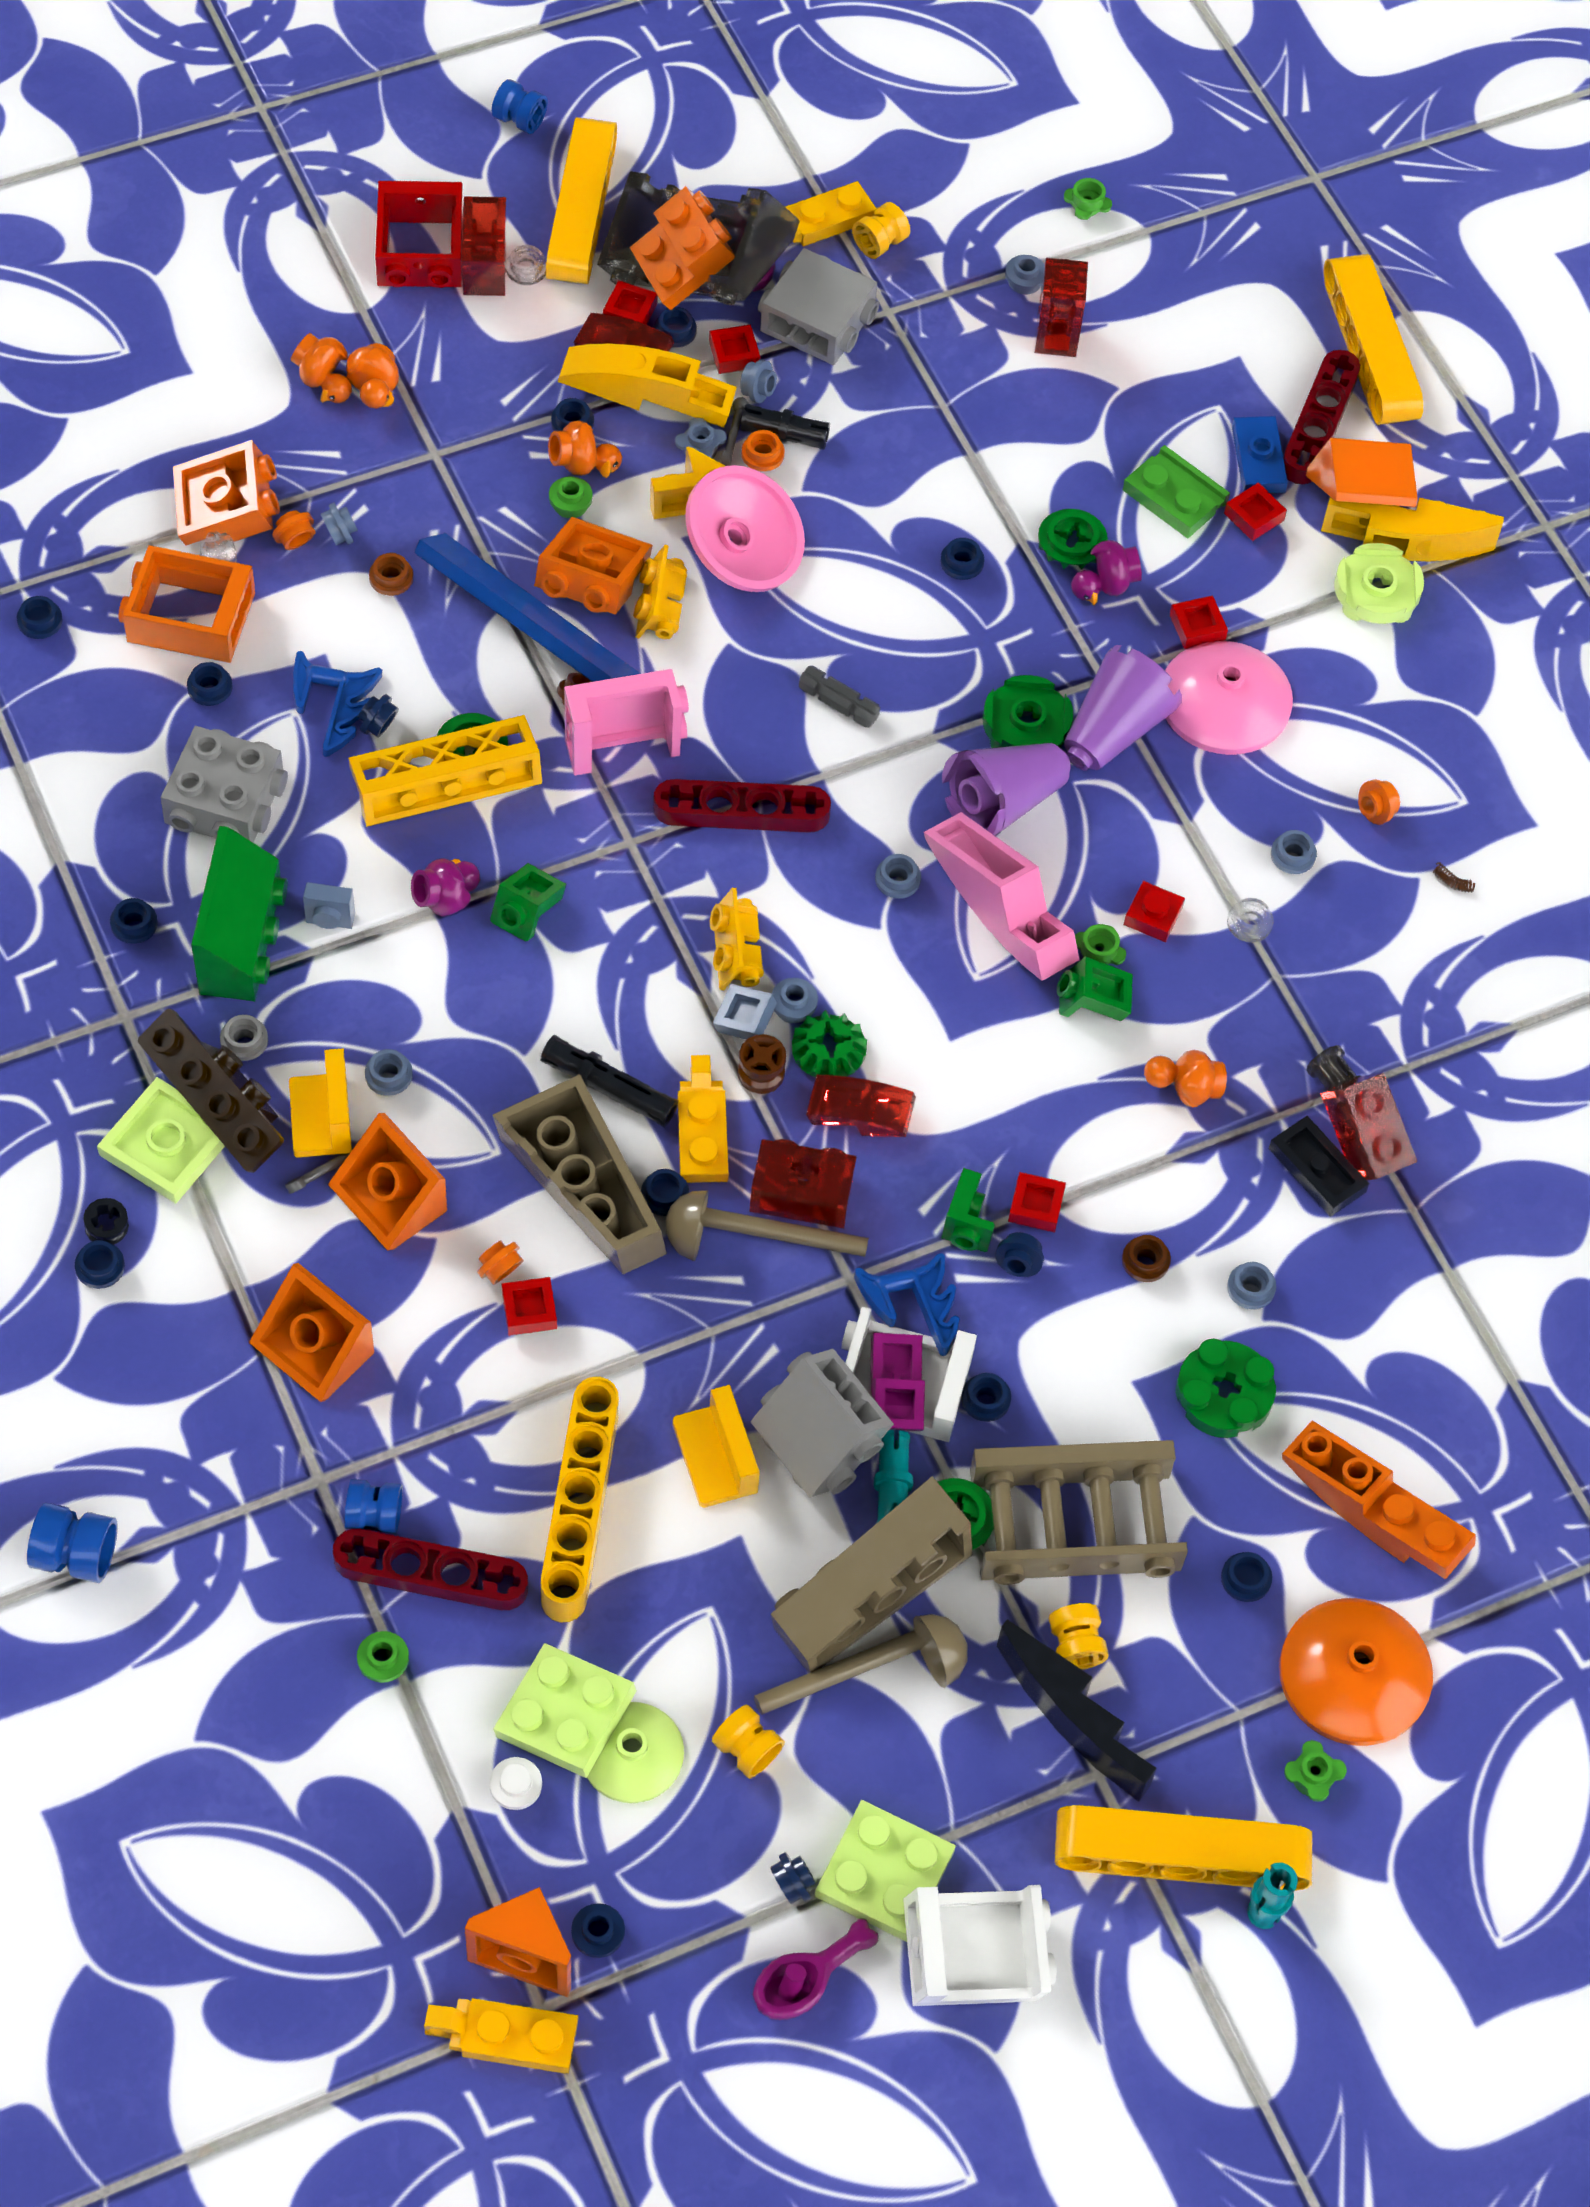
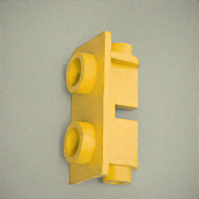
M664 545L653 559L648 558L641 569L639 582L644 584L643 593L638 598L633 613L634 618L638 619L635 635L638 639L647 629L655 631L656 636L661 639L672 638L673 634L679 629L682 604L667 597L677 601L683 598L687 569L682 560L678 558L667 559L668 545Z
M732 887L720 903L713 907L710 915V928L714 931L716 945L713 966L718 971L719 990L723 991L733 979L740 980L741 984L745 987L756 986L760 983V978L764 974L761 946L745 943V941L756 943L760 939L758 909L752 904L750 899L741 898L737 900V890Z

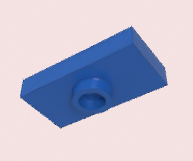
M1276 416L1234 417L1232 432L1243 492L1259 482L1269 493H1286L1288 481Z

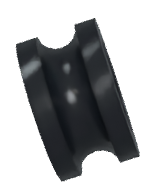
M102 1198L90 1203L86 1208L83 1220L85 1232L90 1241L102 1240L114 1245L125 1237L129 1224L127 1211L122 1203L115 1199ZM109 1214V1219H112L114 1216L118 1217L114 1220V1228L112 1230L104 1231L103 1225H100L98 1229L95 1228L99 1224L98 1217L100 1215Z

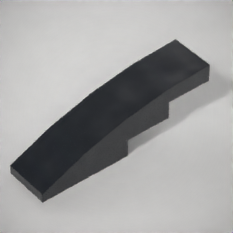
M1007 1619L1001 1627L997 1648L1024 1691L1054 1728L1088 1762L1139 1802L1150 1787L1157 1768L1118 1742L1125 1722L1086 1697L1093 1677Z

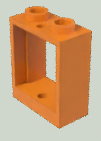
M148 545L143 561H137L134 565L131 580L133 588L130 596H124L119 607L118 619L119 622L124 623L127 642L231 663L255 596L252 566ZM160 583L222 595L223 597L212 627L149 615Z

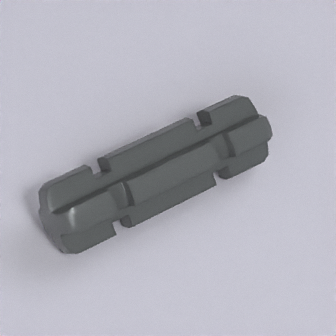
M808 666L799 679L800 689L812 696H815L816 693L819 694L818 699L847 717L851 714L854 715L853 720L864 727L869 728L874 724L880 714L881 707L879 704L867 697H864L863 700L860 699L861 694L832 676L826 679V673L815 666Z

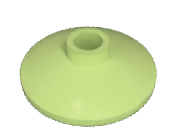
M630 1702L588 1774V1781L598 1792L619 1802L639 1803L658 1797L675 1782L682 1768L684 1745L678 1727L660 1709L641 1702ZM628 1739H637L642 1744V1747L636 1752H628L622 1745Z

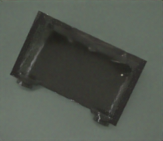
M630 171L597 262L599 267L611 275L610 281L615 285L620 280L632 285L652 287L629 247L659 224L653 212L680 191L675 185L667 184L666 188L657 189L649 183L651 177L647 173ZM748 188L747 194L741 196L740 202L708 198L715 209L710 214L713 220L718 218L732 237L727 243L733 251L735 258L715 275L708 276L707 281L692 294L710 296L714 300L726 305H735L736 301L746 300L793 241L800 221L766 190Z

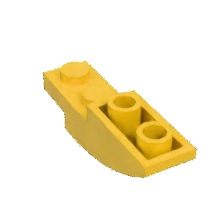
M586 344L569 347L557 381L638 411L644 399L695 418H702L706 422L723 428L729 417L737 389L736 386L699 374L698 370L701 363L699 360L660 349L624 344Z
M1329 497L1321 531L1363 541L1362 545L1367 543H1385L1396 546L1404 551L1402 557L1409 561H1443L1472 557L1494 551L1504 517L1420 497L1416 510L1397 505L1335 501Z

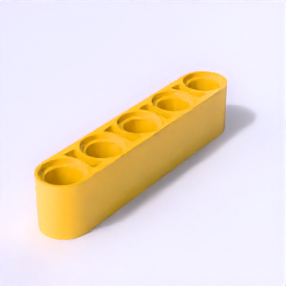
M575 118L548 247L546 279L589 284L615 154L617 122Z
M1369 254L1327 259L1323 269L1325 288L1347 349L1359 359L1361 364L1358 379L1375 423L1383 425L1421 419L1423 415L1421 388L1371 256Z
M600 1376L589 1377L583 1380L574 1392L541 1574V1606L544 1613L550 1619L560 1623L571 1622L577 1619L584 1612L587 1605L618 1425V1390L610 1380ZM599 1402L608 1408L601 1412H591L585 1407L590 1403ZM584 1447H592L600 1452L592 1458H585L577 1454ZM575 1493H585L592 1497L589 1502L584 1504L573 1503L568 1498ZM567 1539H577L585 1544L582 1548L574 1551L566 1550L560 1546ZM560 1585L570 1586L577 1591L568 1598H560L551 1593L554 1588Z
M1084 1805L1065 1806L1057 1811L1055 1865L1065 1870L1252 1888L1258 1878L1263 1876L1267 1868L1270 1871L1272 1864L1285 1863L1292 1867L1297 1874L1298 1883L1295 1891L1304 1890L1312 1886V1831L1302 1826ZM1283 1884L1279 1890H1283L1285 1884Z

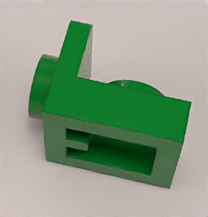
M527 863L499 885L490 921L524 941H529L534 936L539 917L563 898L566 883Z
M1085 956L1071 969L1066 970L1058 981L1059 1014L1070 1017L1083 1007L1118 1021L1124 1020L1131 1014L1133 974Z
M963 1168L946 1216L941 1238L951 1241L953 1245L963 1250L987 1252L995 1224L979 1218L986 1194L978 1192L982 1174Z

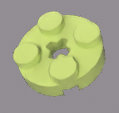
M1367 543L1355 548L1352 555L1346 559L1344 557L1340 561L1334 581L1335 593L1343 605V613L1351 620H1364L1379 624L1403 623L1409 620L1413 610L1419 604L1424 588V576L1420 566L1415 560L1412 565L1409 560L1402 557L1404 551L1393 545ZM1380 578L1382 584L1389 585V587L1377 588L1372 585L1373 579Z

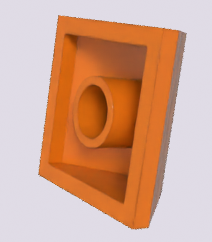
M1330 438L1307 467L1306 476L1335 501L1416 507L1418 497L1411 444Z
M378 1113L328 1183L331 1189L387 1251L394 1250L447 1212L445 1178L385 1113Z
M299 1263L292 1265L249 1341L253 1347L320 1402L326 1401L374 1354L371 1322Z
M540 1887L468 1919L465 1926L468 1962L568 1997L571 1990V1954Z

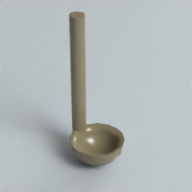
M708 1190L692 1191L680 1196L670 1206L666 1217V1234L671 1245L678 1254L692 1261L696 1260L704 1227L863 1257L866 1256L869 1238L707 1208Z
M935 1614L918 1615L913 1619V1631L754 1696V1701L759 1713L763 1715L918 1650L921 1651L927 1668L939 1686L946 1688L960 1677L968 1661L967 1642L959 1626L949 1618Z

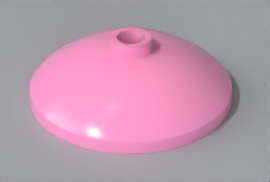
M732 465L720 467L709 472L694 486L686 505L687 532L697 556L714 576L727 585L748 592L772 590L793 576L801 563L804 553V530L794 503L774 480L755 469Z
M1213 641L1199 644L1179 653L1165 670L1172 678V681L1168 684L1172 693L1175 695L1180 690L1182 694V703L1165 719L1181 738L1200 749L1225 755L1253 752L1273 742L1283 732L1289 721L1293 696L1288 678L1273 659L1251 646L1232 641Z

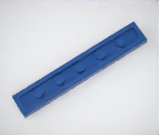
M446 533L419 540L415 549L417 556L590 681L594 682L641 674Z

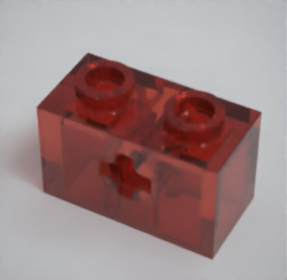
M464 196L462 237L463 295L505 296L507 249L506 197Z
M1046 258L1037 312L1034 353L1076 357L1086 302L1088 262Z
M1384 1072L1360 1076L1320 1093L1344 1156L1366 1180L1381 1178L1418 1162Z
M762 1139L751 1188L749 1212L844 1229L857 1156L846 1154L836 1148L815 1149L799 1146L797 1143L787 1139L775 1141Z

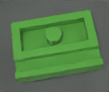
M1166 445L1160 448V452L1155 457L1151 456L1124 479L1122 489L1187 539L1216 514L1217 509L1221 506H1226L1230 496V492Z

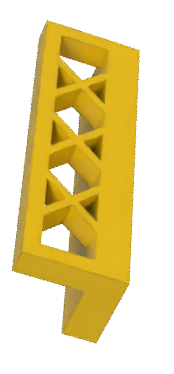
M525 715L348 757L349 767L359 791L361 812L366 827L542 784L540 751ZM516 733L520 734L523 741L509 746L497 742L500 737ZM466 745L477 748L474 754L464 757L453 753L456 748ZM421 756L434 759L430 765L423 767L409 764L413 758ZM376 767L389 770L385 776L366 780L363 772L364 770Z

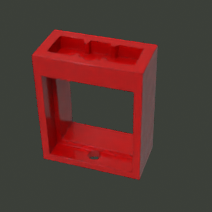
M378 181L375 253L377 286L462 287L464 213L462 182ZM390 222L452 223L451 254L389 253Z

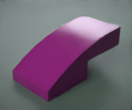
M873 1333L871 1335V1396L893 1422L894 1425L890 1430H924L925 1380H922L923 1335Z

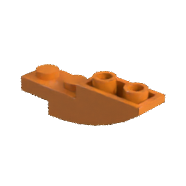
M1313 1420L1282 1453L1284 1462L1318 1497L1371 1541L1403 1563L1411 1557L1446 1579L1475 1546L1476 1534L1394 1483L1392 1470Z

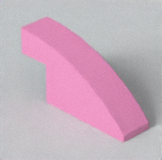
M962 812L924 832L926 842L966 903L1003 947L1037 978L1043 981L1080 960L1074 930L1047 912L1037 865Z

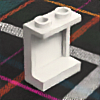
M862 1307L857 1322L848 1320L841 1349L849 1351L845 1364L871 1395V1335L873 1333L923 1334L874 1322L870 1319L872 1309ZM958 1330L955 1342L946 1356L939 1354L931 1336L923 1335L922 1380H925L924 1430L908 1432L945 1442L950 1441L963 1388L973 1358L977 1335Z
M1028 1885L1020 1891L938 1893V1887H917L903 1898L913 2006L1036 2002L1051 1992V1986L1054 1985L1056 1980V1962L1053 1954L1048 1953L1046 1932L1049 1930L1051 1923V1912L1048 1901L1042 1899L1040 1885Z

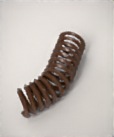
M1441 862L1436 863L1438 866L1433 870V873L1442 882H1445L1447 886L1453 888L1455 885L1454 890L1458 887V891L1461 890V892L1472 893L1474 891L1475 883H1473L1472 887L1471 879H1461L1450 872Z

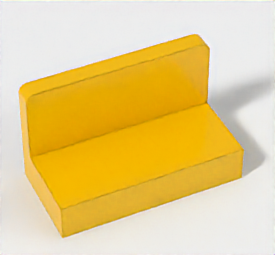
M344 1048L324 1050L326 1074L297 1076L289 1079L293 1152L297 1158L347 1154L352 1151Z
M730 1385L711 1389L709 1407L676 1415L673 1417L672 1423L699 1506L702 1508L758 1493L760 1476Z

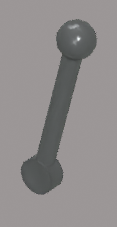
M743 397L736 398L732 404L735 413L726 447L721 458V463L725 466L731 465L743 411H745L746 403L749 404L747 399Z
M350 1153L341 1154L305 1175L286 1183L285 1186L289 1194L302 1189L306 1184L341 1166Z

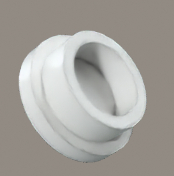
M512 1757L505 1759L497 1764L491 1773L489 1781L490 1792L493 1799L506 1809L521 1810L527 1808L538 1799L541 1793V1773L534 1763L525 1758Z

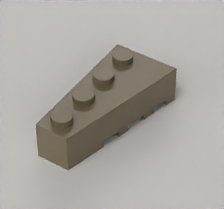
M580 1074L492 1115L501 1142L623 1275L667 1254L661 1229Z
M933 1476L930 1477L837 1558L825 1564L800 1589L795 1588L782 1596L774 1606L776 1610L771 1613L774 1630L808 1673L822 1668L972 1556L971 1522Z

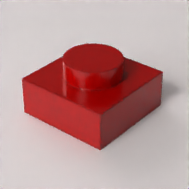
M618 280L603 309V322L642 334L657 306L658 295L654 291Z
M751 324L709 331V344L718 374L742 371L749 362L756 363L760 360V353Z
M1259 482L1228 501L1224 510V514L1252 541L1282 523L1287 513V509Z
M1213 595L1172 604L1170 618L1184 650L1207 642L1226 640L1228 628Z
M1143 881L1126 913L1123 925L1166 942L1183 909L1185 898Z
M1019 1172L1008 1222L1055 1233L1066 1182Z
M550 1277L501 1283L508 1336L557 1329V1317Z

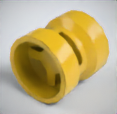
M892 202L884 203L874 210L872 217L865 216L854 223L852 227L855 243L871 259H876L887 252L890 244L897 245L908 238L911 232L906 215Z
M1090 1603L1071 1604L1061 1607L1049 1615L1051 1633L1059 1641L1056 1653L1081 1670L1100 1665L1108 1659L1109 1654L1106 1641L1099 1636L1098 1632L1101 1618L1096 1605Z
M747 1704L734 1711L720 1725L712 1737V1743L722 1753H731L734 1757H737V1768L749 1779L755 1777L769 1766L785 1745V1741L774 1730H763V1726L760 1724V1716Z

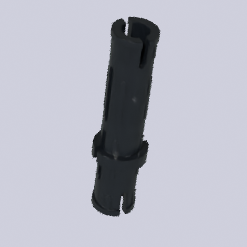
M555 1034L548 1040L542 1051L541 1062L555 1069L557 1068L572 1078L580 1074L586 1087L589 1086L663 1127L669 1124L676 1112L679 1100L661 1093L629 1074L602 1061V1055L594 1051L587 1053L582 1049L580 1050Z

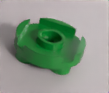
M1019 675L1005 680L1004 686L998 688L995 692L993 689L988 694L984 705L983 728L990 739L991 748L1053 743L1061 749L1073 723L1074 714L1070 699L1066 694L1063 698L1059 692L1054 690L1055 684L1042 677ZM1023 711L1032 712L1033 718L1039 720L1027 723L1020 720L1019 717H1022Z
M1215 1338L1207 1339L1201 1343L1198 1349L1186 1357L1180 1368L1175 1389L1177 1400L1179 1401L1180 1399L1181 1406L1186 1411L1185 1417L1198 1430L1219 1438L1238 1437L1239 1432H1245L1251 1428L1255 1430L1260 1427L1269 1416L1276 1396V1384L1273 1377L1274 1367L1267 1358L1262 1357L1255 1350L1244 1344L1233 1341H1221ZM1223 1380L1230 1381L1238 1389L1239 1394L1231 1392L1228 1398H1223L1218 1395L1219 1387L1214 1385V1383L1217 1381L1222 1382Z

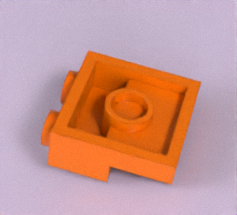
M686 186L653 212L659 224L629 247L659 299L669 310L676 307L736 258L727 243L732 238L730 233L718 218L713 220L710 215L715 211L711 202L700 190L694 194Z
M253 440L173 466L178 537L185 545L225 532L235 542L273 529L272 516L280 513V506L274 491L270 489L269 481L277 478V472L272 458L268 454L263 455Z
M571 517L540 554L534 586L541 588L549 597L569 598L581 602L591 612H609L616 615L631 596L634 579L641 572L645 561L650 558L653 545Z

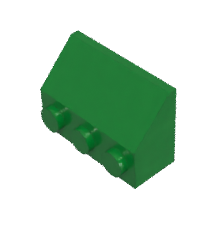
M219 826L191 944L200 995L255 1002L259 984L266 985L268 981L270 957L266 956L268 944L275 945L277 941L279 918L274 916L277 905L284 906L288 881L287 878H281L278 858L233 829L225 826Z

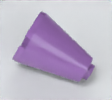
M1115 645L1106 653L1064 741V746L1068 751L1066 754L1070 762L1083 771H1087L1089 768L1092 770L1101 769L1172 714L1182 703L1180 690L1174 695L1168 687V684L1172 681L1170 675L1155 661L1140 651L1131 649L1128 654L1119 652L1122 645Z
M1053 743L964 750L955 753L945 762L942 773V784L949 781L951 796L945 798L947 808L952 817L962 812L996 836L1068 782L1071 769L1069 757Z

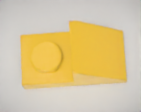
M686 447L684 474H668L663 477L651 478L650 508L653 519L685 515L689 495L697 482L709 472L725 465L692 447Z

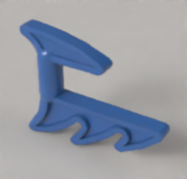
M298 651L295 657L293 672V696L296 711L299 714H303L305 711L312 683L338 688L323 743V756L328 757L342 749L356 736V728L351 725L359 720L358 715L370 698L361 702L358 701L374 689L382 678V669L378 667L365 672H345L313 665L307 660L303 651Z
M938 1253L928 1264L913 1270H904L878 1276L869 1274L862 1268L855 1269L854 1280L873 1311L889 1327L895 1326L897 1314L888 1293L912 1289L941 1356L948 1354L955 1341L960 1318L953 1316L945 1323L954 1303L956 1286L950 1284L943 1293L937 1295L945 1274V1255L943 1253Z

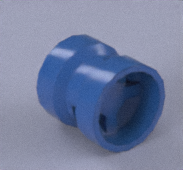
M507 79L501 84L495 94L491 109L492 116L503 122L512 120L516 123V127L519 130L533 134L545 117L548 99L537 91H524L520 83Z
M351 1479L345 1506V1529H363L366 1526H374L382 1533L397 1534L402 1508L403 1485L386 1482L383 1486L376 1487L371 1486L367 1480Z

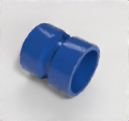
M47 1502L43 1503L38 1510L30 1532L27 1548V1565L29 1568L51 1573L54 1571L61 1572L67 1565L69 1574L73 1578L95 1583L102 1582L108 1572L115 1550L118 1531L116 1518L87 1512L78 1520L76 1512L71 1511L69 1507Z

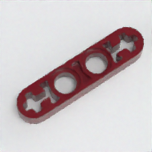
M1333 350L1327 353L1322 361L1283 457L1287 480L1295 484L1303 485L1312 482L1306 476L1307 467L1330 438H1334L1360 371L1361 364L1353 353L1346 350ZM1338 368L1344 370L1339 383L1332 380ZM1320 396H1330L1338 402V405L1326 407L1321 405L1317 398ZM1316 426L1321 428L1326 435L1319 438L1311 437L1306 434L1304 428ZM1303 451L1310 453L1308 461L1304 466L1297 464Z
M670 779L660 783L655 788L653 810L659 821L672 826L817 832L823 829L829 822L831 800L826 791L815 786ZM722 797L730 801L732 806L724 812H716L711 810L707 803L713 798ZM670 798H679L678 807L669 806ZM694 798H699V809H693ZM766 799L775 803L777 809L771 814H760L754 810L752 805L759 800ZM786 802H791L790 814H785ZM807 804L814 805L815 814H807L805 806Z
M349 1529L344 1531L336 1538L333 1544V1560L336 1570L349 1580L496 1610L515 1609L525 1601L528 1595L527 1572L519 1562L510 1558L365 1529ZM355 1545L363 1546L364 1555L366 1556H360L357 1563H350L347 1553L353 1552ZM385 1549L382 1562L383 1569L378 1570L376 1558L379 1559V1550ZM404 1553L415 1555L421 1563L418 1570L411 1575L397 1574L392 1569L391 1564L398 1555ZM453 1563L462 1564L470 1571L468 1580L458 1586L447 1584L441 1577L443 1569ZM478 1569L485 1570V1580H482L483 1590L476 1589L479 1578ZM504 1575L512 1576L513 1585H515L509 1587L507 1594L499 1593L498 1584H496L503 1580Z

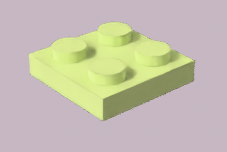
M158 1077L97 1145L99 1156L175 1204L225 1147L182 1094Z
M544 1643L493 1730L498 1739L587 1778L637 1691L634 1682Z
M861 1799L815 1890L814 1897L859 1919H866L869 1924L907 1942L903 1898L917 1887H938L955 1852L956 1845Z

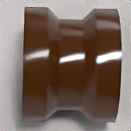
M760 1034L748 1038L742 1044L739 1051L738 1078L742 1086L751 1092L766 1094L775 1091L782 1084L785 1077L786 1049L782 1042L773 1036ZM757 1065L765 1066L768 1070L755 1069L754 1067Z

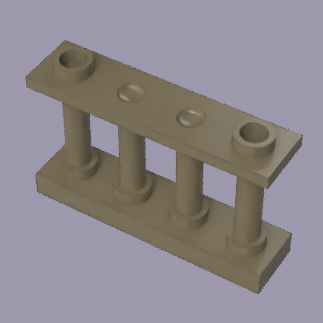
M1174 1440L974 1449L970 1467L971 1482L980 1487H985L991 1493L996 1551L984 1552L980 1569L981 1581L994 1580L997 1584L1012 1585L1022 1582L1025 1578L1145 1573L1148 1577L1162 1578L1174 1574L1175 1571H1181L1188 1552L1187 1542L1167 1543L1159 1483L1163 1479L1170 1478L1176 1459ZM1134 1480L1135 1483L1140 1485L1147 1544L1117 1545L1110 1484L1114 1481ZM1085 1483V1485L1090 1487L1097 1546L1067 1548L1060 1490L1063 1484ZM1035 1485V1487L1040 1489L1047 1549L1017 1550L1010 1491L1014 1486Z

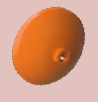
M1342 1598L1315 1606L1303 1614L1292 1626L1280 1654V1681L1291 1708L1312 1730L1339 1743L1369 1746L1395 1739L1410 1729L1419 1719L1431 1695L1433 1685L1432 1663L1421 1636L1400 1614L1373 1601L1358 1598ZM1358 1652L1366 1654L1370 1658L1371 1663H1359L1355 1659L1354 1654Z

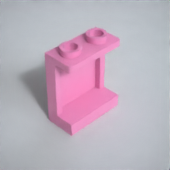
M672 669L564 686L565 742L574 776L592 773L593 749L664 738L666 739L670 756H680L681 739L687 738L684 713H687L689 708L684 685H676Z

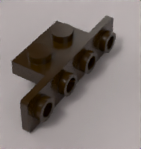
M170 1008L166 1009L139 1036L138 1043L246 1171L254 1173L284 1143V1138L271 1124L278 1115L267 1103L271 1099L270 1094L254 1079L250 1078L247 1080L239 1070L243 1063L229 1048L222 1045L218 1049L202 1042L179 1014Z

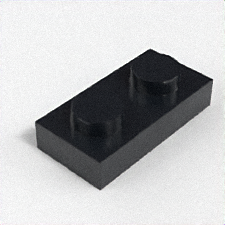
M1308 1116L1271 1139L1268 1149L1330 1217L1367 1192L1370 1183Z

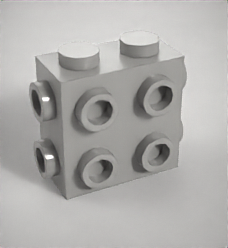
M803 248L793 262L789 260L784 265L779 281L774 288H768L763 293L758 305V311L761 312L760 331L834 366L844 352H851L863 325H870L875 319L879 309V302L876 301L877 281L868 278L862 273L846 268L826 256L818 255Z
M194 726L160 797L164 822L181 832L188 833L193 831L213 837L214 839L217 838L219 826H225L254 842L258 832L264 833L271 817V803L275 796H282L287 784L288 772L283 770L281 750L274 749L264 742L253 743L233 737L219 729L209 730Z
M834 1349L816 1354L805 1352L790 1363L787 1368L789 1375L786 1379L762 1397L761 1404L763 1407L750 1422L762 1436L765 1445L777 1455L792 1474L795 1483L811 1498L829 1491L835 1495L850 1486L856 1479L855 1469L882 1449L884 1443L881 1439L894 1424Z

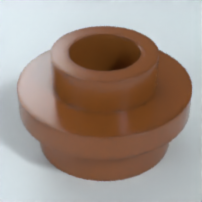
M382 554L370 567L369 581L373 589L383 595H399L407 591L412 585L413 569L406 559L399 554Z

